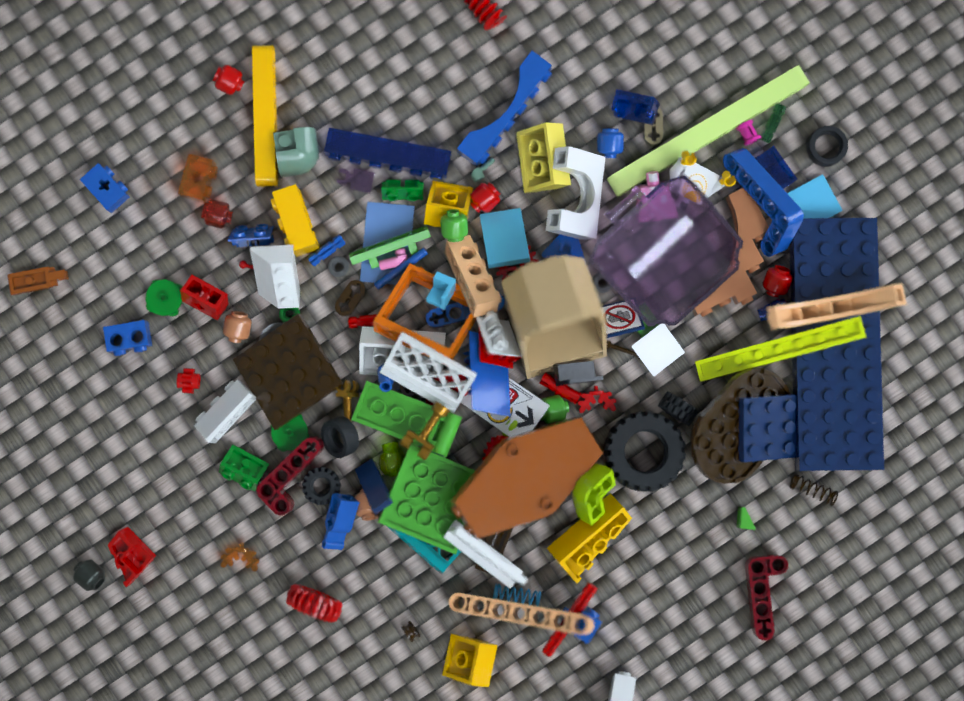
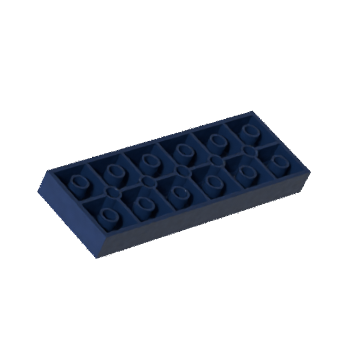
M877 218L803 219L789 245L790 273L793 276L790 286L791 304L879 288ZM880 311L791 328V335L860 316L866 338L792 358L793 394L797 395L795 471L884 470Z

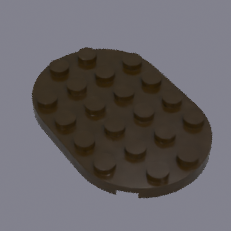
M758 368L739 372L728 381L699 415L692 430L691 453L695 465L705 477L722 484L739 483L751 476L762 464L763 461H739V398L790 394L787 385L777 374Z

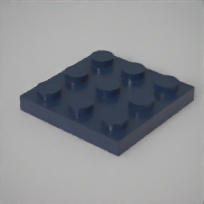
M785 394L739 398V461L753 462L796 458L797 395Z

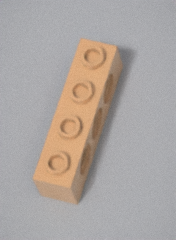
M470 235L465 236L459 242L446 241V258L473 318L486 315L488 311L496 313L499 303H501V295L498 290H495L493 278L486 270L485 260L479 255L477 243L473 242Z

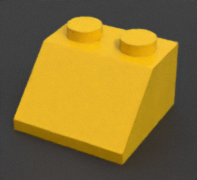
M432 181L426 203L424 224L441 227L440 218L447 214L448 210L452 209L459 210V213L465 214L468 219L471 203L470 194L473 188Z
M451 634L442 675L471 686L489 687L498 645L484 640Z

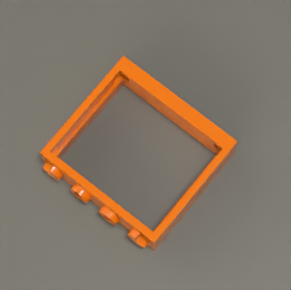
M410 263L374 319V332L397 342L400 334L404 332L453 360L477 320L476 317L473 318L472 313H470L450 349L388 320L412 281L430 290L433 287L435 274L426 271L423 267L419 268ZM456 283V289L451 300L469 308L459 284ZM401 342L403 346L412 349L408 343ZM420 353L426 357H429V355L425 353Z

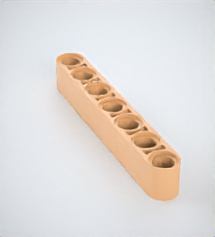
M455 593L449 599L450 608L459 613L581 635L591 633L594 628L593 619L587 615L464 593ZM460 598L464 599V606L462 608L458 605ZM480 601L484 603V609L481 612L478 610ZM502 604L504 612L502 615H499L498 607ZM520 608L524 610L522 619H519L517 615ZM541 611L544 613L545 616L544 621L542 623H540L537 618L538 614ZM563 615L565 623L560 627L558 618ZM581 619H584L586 626L581 631L578 623Z

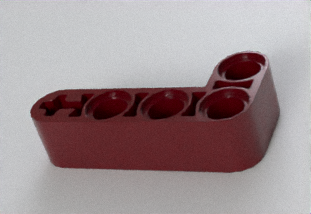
M313 436L305 439L258 485L257 495L276 515H285L294 508V500L284 488L323 451L324 443L320 437ZM310 443H316L314 450L308 453L304 452L311 447ZM296 455L302 459L301 466H297L294 463ZM280 470H284L287 473L286 481L280 479ZM266 484L272 487L271 495L266 494L264 491ZM280 500H284L287 503L286 510L280 509Z
M780 555L750 557L745 563L752 631L755 637L762 641H768L773 638L775 632L768 576L781 575L787 571L788 561ZM775 559L781 560L782 566L779 570H774L772 567ZM755 561H759L761 564L758 572H753L751 569V565ZM761 582L763 590L757 594L754 592V585ZM763 603L766 610L763 614L759 615L756 612V607ZM757 619H763V626L768 628L764 635L759 632L762 629V622L757 621Z

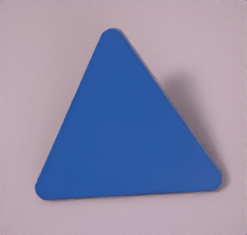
M561 234L541 254L543 258L550 256L559 257L562 255L584 258L579 239Z

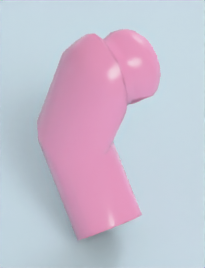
M404 248L396 249V257L379 260L380 269L394 268L403 263L408 258L406 250Z

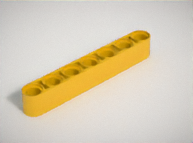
M274 45L252 46L256 187L278 186V163L273 133L277 132Z

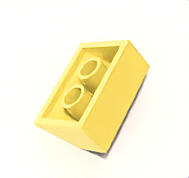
M546 122L516 132L524 193L554 190L571 185L569 173L553 169L555 148L566 147L563 124Z

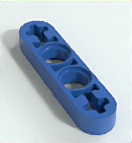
M502 295L497 312L502 310L505 304V299ZM457 302L447 305L445 308L448 322H445V318L439 319L438 324L429 321L433 313H436L437 316L443 315L442 310L444 309L441 308L430 310L426 315V322L432 328H440L467 320L471 311L468 307ZM454 307L461 310L462 314L458 319H453L449 315L450 310Z

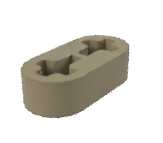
M657 106L648 107L643 116L644 141L649 146H657L663 139V113ZM651 111H654L655 115L659 116L656 117L655 124H652L651 117H648ZM652 128H655V135H659L655 141L648 137V135H651Z

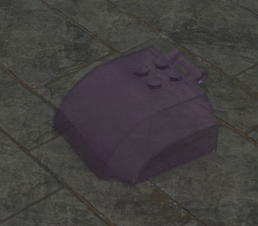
M686 175L661 182L646 196L637 186H634L631 189L632 192L611 211L608 210L604 214L612 222L613 226L597 240L589 260L647 326H656V324L676 326L739 269L740 261L738 257L739 251L743 247V240L698 185ZM637 198H639L640 202L637 203L620 220L616 218L631 203H633Z

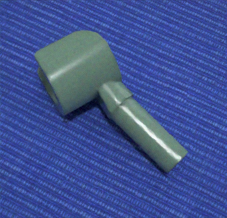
M494 158L489 159L483 166L473 170L471 177L475 183L485 178L482 172L495 162Z

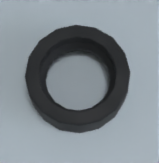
M834 126L818 128L808 139L806 144L807 154L816 165L831 167L839 163L846 156L848 150L847 137L845 133ZM822 135H832L838 140L839 151L832 158L821 157L815 149V143Z
M338 416L323 424L321 438L330 455L341 459L357 451L359 447L358 432L348 418ZM337 430L343 439V444L340 442L338 438Z

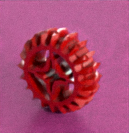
M294 584L287 593L286 603L293 609L311 617L333 623L341 615L343 604L339 600L311 587Z

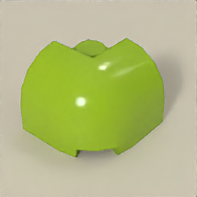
M595 463L577 481L575 488L572 490V499L577 516L591 526L606 513L602 498L616 485L612 469Z

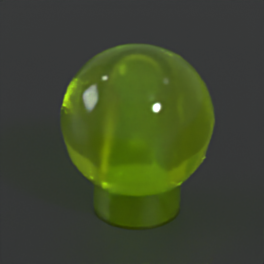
M398 442L382 444V453L378 462L379 468L383 474L396 477L405 454L399 450Z

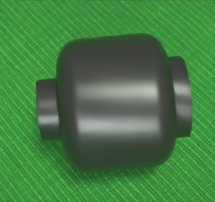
M93 560L80 561L74 567L73 580L86 591H95L105 582V570Z

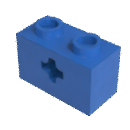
M98 163L80 178V181L107 211L113 213L130 198L126 193L129 189L121 181H115L113 178L115 174L107 165L103 167ZM107 183L110 189L105 190L103 185Z

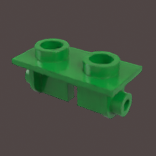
M386 179V182H382L381 187L382 200H424V182H420V180H405V186H401V180Z

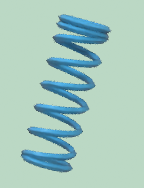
M495 584L493 599H497L499 591V599L502 600L507 588V601H510L514 590L515 603L521 592V603L524 604L529 593V605H531L536 593V606H539L541 591L538 593L535 590L531 598L530 589H527L523 599L522 587L519 589L516 597V587H512L509 595V588L505 586L501 596V584Z

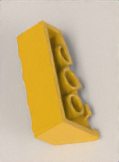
M611 493L602 499L606 513L592 526L580 519L547 547L548 551L576 583L582 579L580 577L582 572L592 567L594 564L592 560L598 553L603 554L607 549L608 541L615 539L632 519Z

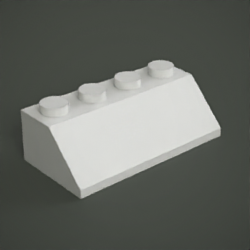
M362 326L359 344V374L377 375V369L386 362L396 344L395 341L374 332V327ZM411 330L445 346L446 333ZM415 354L407 355L410 362L417 361ZM421 354L423 360L430 359L429 357H426ZM394 356L404 362L402 356ZM439 364L441 370H443L444 365ZM426 365L428 372L436 371L433 365ZM415 366V367H413V368L419 370L420 372H422L420 366Z

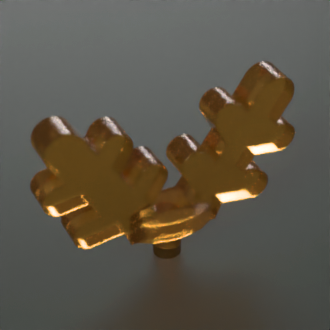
M240 542V546L234 547V549L227 548L225 552L229 553V555H221L223 561L220 565L222 568L226 567L227 564L233 566V558L238 561L240 558L238 552L244 554L241 561L244 562L246 559L248 561L245 567H251L254 572L258 570L257 564L260 562V559L253 558L257 552L244 548L243 542Z

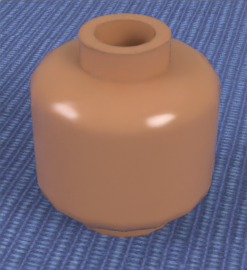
M232 311L231 314L225 317L223 334L229 338L228 341L241 343V340L249 338L252 320L248 317L247 313Z
M361 489L360 493L354 497L359 501L356 515L364 521L377 519L382 511L375 514L371 510L364 490Z

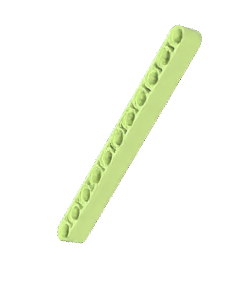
M798 65L617 171L606 180L616 196L619 197L647 181V172L658 171L660 173L674 165L679 157H682L683 151L686 150L691 155L732 131L740 124L754 118L803 89L810 82Z

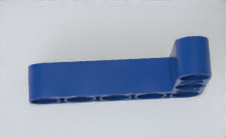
M741 148L725 154L723 157L724 167L732 176H735L737 182L772 219L760 244L763 254L771 257L787 250L803 222V211L747 149Z

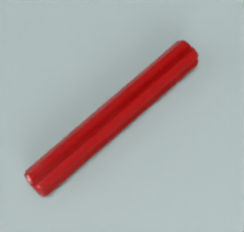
M587 583L568 612L581 614L597 591V587ZM565 618L559 624L560 627L564 625ZM555 630L542 649V653L547 657H552L568 632Z

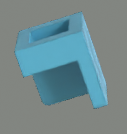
M437 271L433 278V287L426 298V302L445 310L455 292L456 279Z

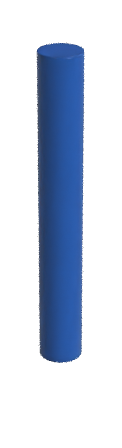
M425 247L420 249L374 283L375 287L380 290L402 274L410 263L414 265L428 255V251Z

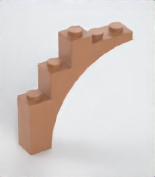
M744 188L728 195L726 198L735 227V247L731 264L726 276L717 289L706 300L691 309L695 316L701 314L704 317L712 313L714 306L719 304L721 308L731 303L730 298L733 299L735 305L740 302L742 305L753 301L752 296L757 294L746 271L751 274L759 270V265L764 262L753 240L756 242L761 241L769 226L757 203Z

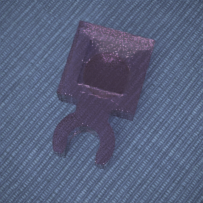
M354 168L353 174H350L346 169H339V173L346 175L345 180L337 179L339 185H347L349 183L351 184L350 190L371 194L375 177L374 172Z

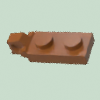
M48 266L7 275L10 293L13 296L54 288L58 286V281L69 279L67 271H56L55 267Z

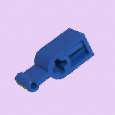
M332 494L325 520L326 534L322 541V548L342 550L344 548L346 533H349L353 527L359 501L352 495Z

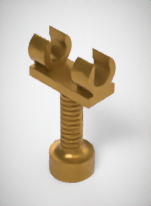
M345 380L344 390L341 387L336 389L338 391L336 397H343V416L351 421L352 397H359V393H356L359 385L357 381L353 380V389L350 390L351 383Z
M437 401L431 408L433 409V414L421 433L417 435L413 431L408 430L400 443L405 448H409L414 439L422 443L424 446L418 453V456L423 460L428 458L435 447L426 441L433 427H435L434 425L437 424L439 418H446L450 412L448 408Z

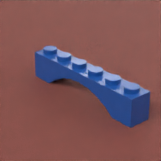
M531 51L519 67L518 90L507 111L492 124L480 130L469 132L458 146L457 153L476 167L480 163L484 164L490 156L488 153L492 147L496 148L503 138L500 136L505 130L508 132L514 125L515 121L513 119L516 115H522L527 108L526 102L529 98L534 99L540 90L538 86L542 81L546 83L551 77L552 65L534 51Z

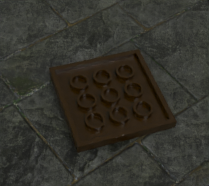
M296 314L233 359L274 430L280 429L344 385L301 314Z

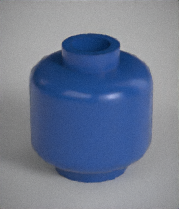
M603 128L602 132L597 134V152L604 154L605 158H616V154L623 152L624 134L619 132L618 128Z

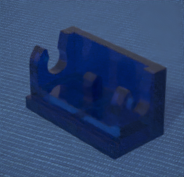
M616 89L611 110L614 111V116L617 118L653 125L660 103L655 97Z

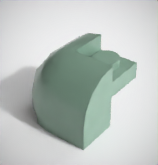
M299 127L293 128V130L273 133L281 178L305 174L316 165L319 159V146L315 128Z

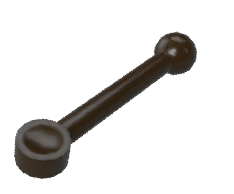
M607 340V349L612 348L636 356L641 360L636 352L616 346Z

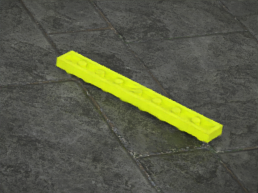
M859 316L695 361L700 382H704L746 369L756 368L866 338L861 317Z

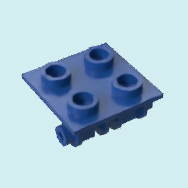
M258 224L252 228H248L247 225L236 226L235 229H232L228 242H232V245L237 247H247L248 243L249 247H251L252 240L255 241V246H258V240L260 246L270 245L274 243V235H272L274 226H268V224Z

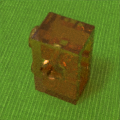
M188 154L178 194L187 199L206 203V199H209L212 193V186H210L212 178L215 179L218 167L212 159ZM201 175L203 177V180H199L197 182L195 178H199Z

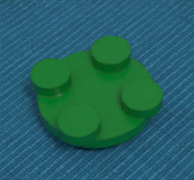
M164 279L152 281L146 292L147 310L160 316H177L182 304L180 290L183 286Z
M301 414L278 430H274L271 425L272 439L281 452L295 450L305 439L310 437L307 424Z

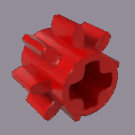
M183 368V373H178L177 388H182V393L194 394V389L200 388L201 377L199 373H195V369Z

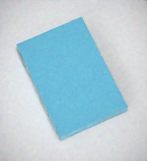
M823 174L787 193L803 211L804 219L830 218L843 211Z
M521 208L480 214L489 268L530 262Z

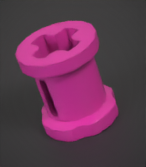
M752 119L735 128L745 141L744 146H748L762 138L753 127Z

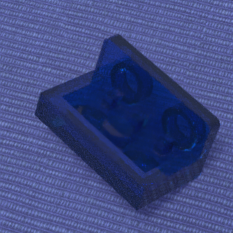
M775 146L755 157L783 189L798 180Z

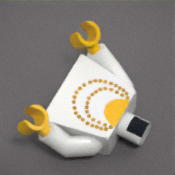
M686 150L682 152V157L678 158V161L669 171L670 189L679 194L675 206L682 210H686L690 200L701 204L725 185L730 187L736 183L735 176L730 177L729 171H724L721 179L719 178L720 175L697 164L695 153L690 155Z

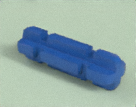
M337 235L333 238L332 242H327L316 250V253L313 252L309 255V262L316 266L320 263L321 259H326L337 251V248L340 249L344 246V239Z

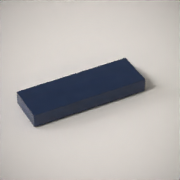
M373 458L355 469L371 510L375 514L393 503Z

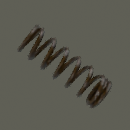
M799 474L793 476L790 489L792 488L793 490L802 478L799 493L809 481L806 495H808L813 485L816 484L813 498H815L818 490L823 487L819 501H822L823 496L829 490L826 504L829 503L830 499V505L833 506L839 494L838 491H834L831 494V488L825 490L824 485L818 487L817 482L811 484L810 479L804 482V477H800Z

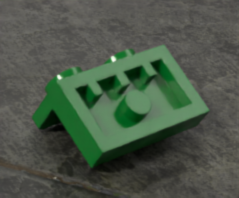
M232 445L220 463L219 473L227 480L236 481L246 490L256 491L259 482L269 468V463Z

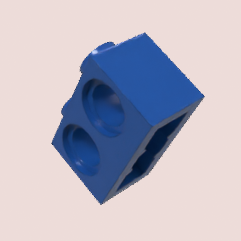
M146 320L103 327L106 350L109 353H113L114 356L125 355L128 350H134V352L147 351V347L152 346L149 322ZM141 331L143 339L136 343L134 335ZM117 335L122 337V343L119 346L114 345V338Z

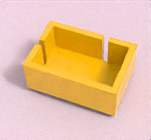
M294 184L272 192L274 198L270 200L274 211L280 215V218L277 219L280 230L284 234L286 233L287 238H284L285 245H293L296 257L318 250L320 247L315 232L311 230L313 226L298 186Z

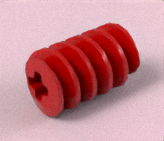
M464 0L465 4H469V9L474 11L473 15L479 17V23L484 24L483 28L485 30H491L499 26L507 17L506 15L500 17L503 10H495L498 3L490 4L492 0Z

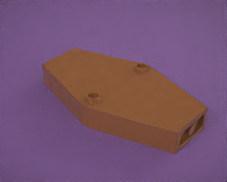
M573 417L505 438L496 445L450 500L453 505L451 510L457 518L462 519L464 531L477 539L547 517L559 508L575 488L577 481L591 469L603 452L581 417Z

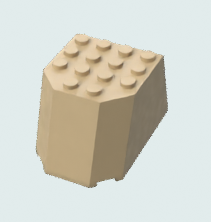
M563 255L559 257L550 256L545 261L525 264L524 267H520L501 281L505 305L517 345L522 355L521 360L527 379L554 372L553 365L586 362L607 356L606 318L584 258Z

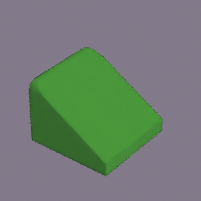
M739 507L736 527L756 530L746 508Z

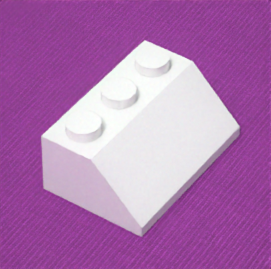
M293 245L250 247L258 294L278 309L299 308L300 285Z
M232 380L224 388L226 392L221 397L217 396L210 403L212 407L207 412L203 411L196 418L197 423L194 427L208 443H217L256 401V396L240 380L235 382Z

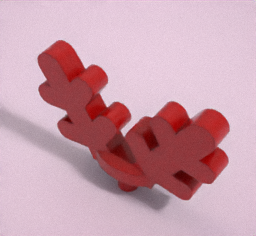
M594 385V391L582 393L581 397L585 398L584 401L579 400L577 402L578 405H581L579 412L584 413L586 409L588 411L591 410L590 401L592 404L596 403L593 396L599 395L598 403L601 404L604 401L603 408L605 410L608 407L611 411L616 410L613 404L616 403V399L608 398L612 393L610 391L598 390V385Z

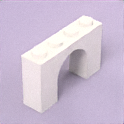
M573 147L555 148L553 169L569 173L576 178L580 186L581 198L574 212L564 209L548 210L546 231L581 240L596 239L605 165L604 156Z

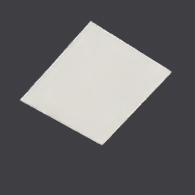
M663 322L632 345L634 351L653 376L657 375L685 353Z

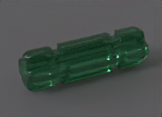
M779 103L775 105L773 113L770 115L764 128L765 131L761 135L763 142H771L774 136L773 133L776 132L782 119L781 116L784 115L786 110L784 105Z

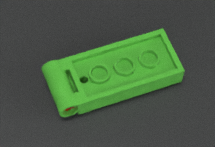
M366 381L351 420L403 439L408 430L413 431L417 435L421 433L433 414V409H431L433 406L392 390L384 392L379 388V385ZM449 412L446 418H439L426 441L435 446L432 452L447 457L462 417ZM414 439V441H413V443H412V444L417 445V446H420V447H423V446H424L422 443H420V442L417 441L416 439Z

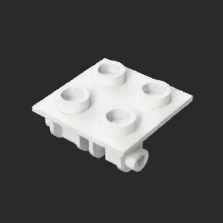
M488 311L485 318L476 317L486 348L490 354L522 356L509 321L499 320L497 313H494V311Z

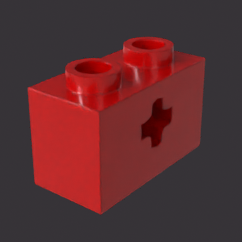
M192 274L180 290L182 302L217 321L229 305L227 293Z

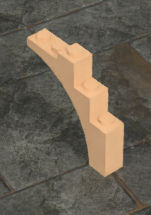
M892 284L836 297L767 308L768 321L771 329L795 328L849 316L868 314L907 305L903 284Z

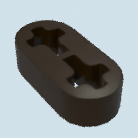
M351 281L336 301L335 310L340 316H350L364 297L366 288L361 281ZM360 285L359 289L362 292L360 294L356 293L351 298L350 296L353 293L351 287ZM350 299L351 301L348 304L350 310L341 312L339 305L341 303L345 304Z

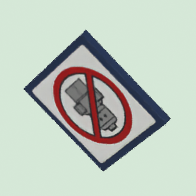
M634 298L602 306L606 318L607 338L645 329Z

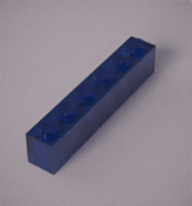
M334 128L328 129L324 149L325 155L333 161L346 159L354 165H361L362 162L369 164V167L381 169L382 166L388 167L389 171L401 173L403 170L417 177H422V174L429 175L430 179L442 181V178L447 179L452 152L449 150Z

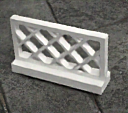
M404 332L400 334L380 371L381 374L433 403L439 402L453 414L477 375ZM401 342L408 343L412 349H404ZM420 353L429 355L430 359L423 360ZM415 354L417 361L410 362L407 355ZM394 356H402L404 362ZM439 364L447 365L449 370H441ZM426 365H433L436 371L428 372ZM415 366H420L422 372H420L419 370H417V369H415V368H413V367H415ZM457 374H463L469 380L460 381ZM452 375L455 382H447L444 376ZM431 377H439L441 383ZM457 387L460 394L450 388Z
M457 520L453 522L444 534V539L511 589L514 583L524 585L527 581L521 575L523 573L522 570L482 539L470 536L464 531L463 525Z

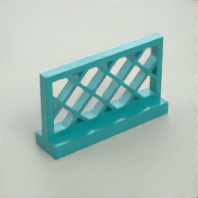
M388 527L440 574H443L461 553L458 549L456 555L453 554L447 561L441 556L440 548L437 547L438 552H436L432 548L436 546L428 545L424 541Z

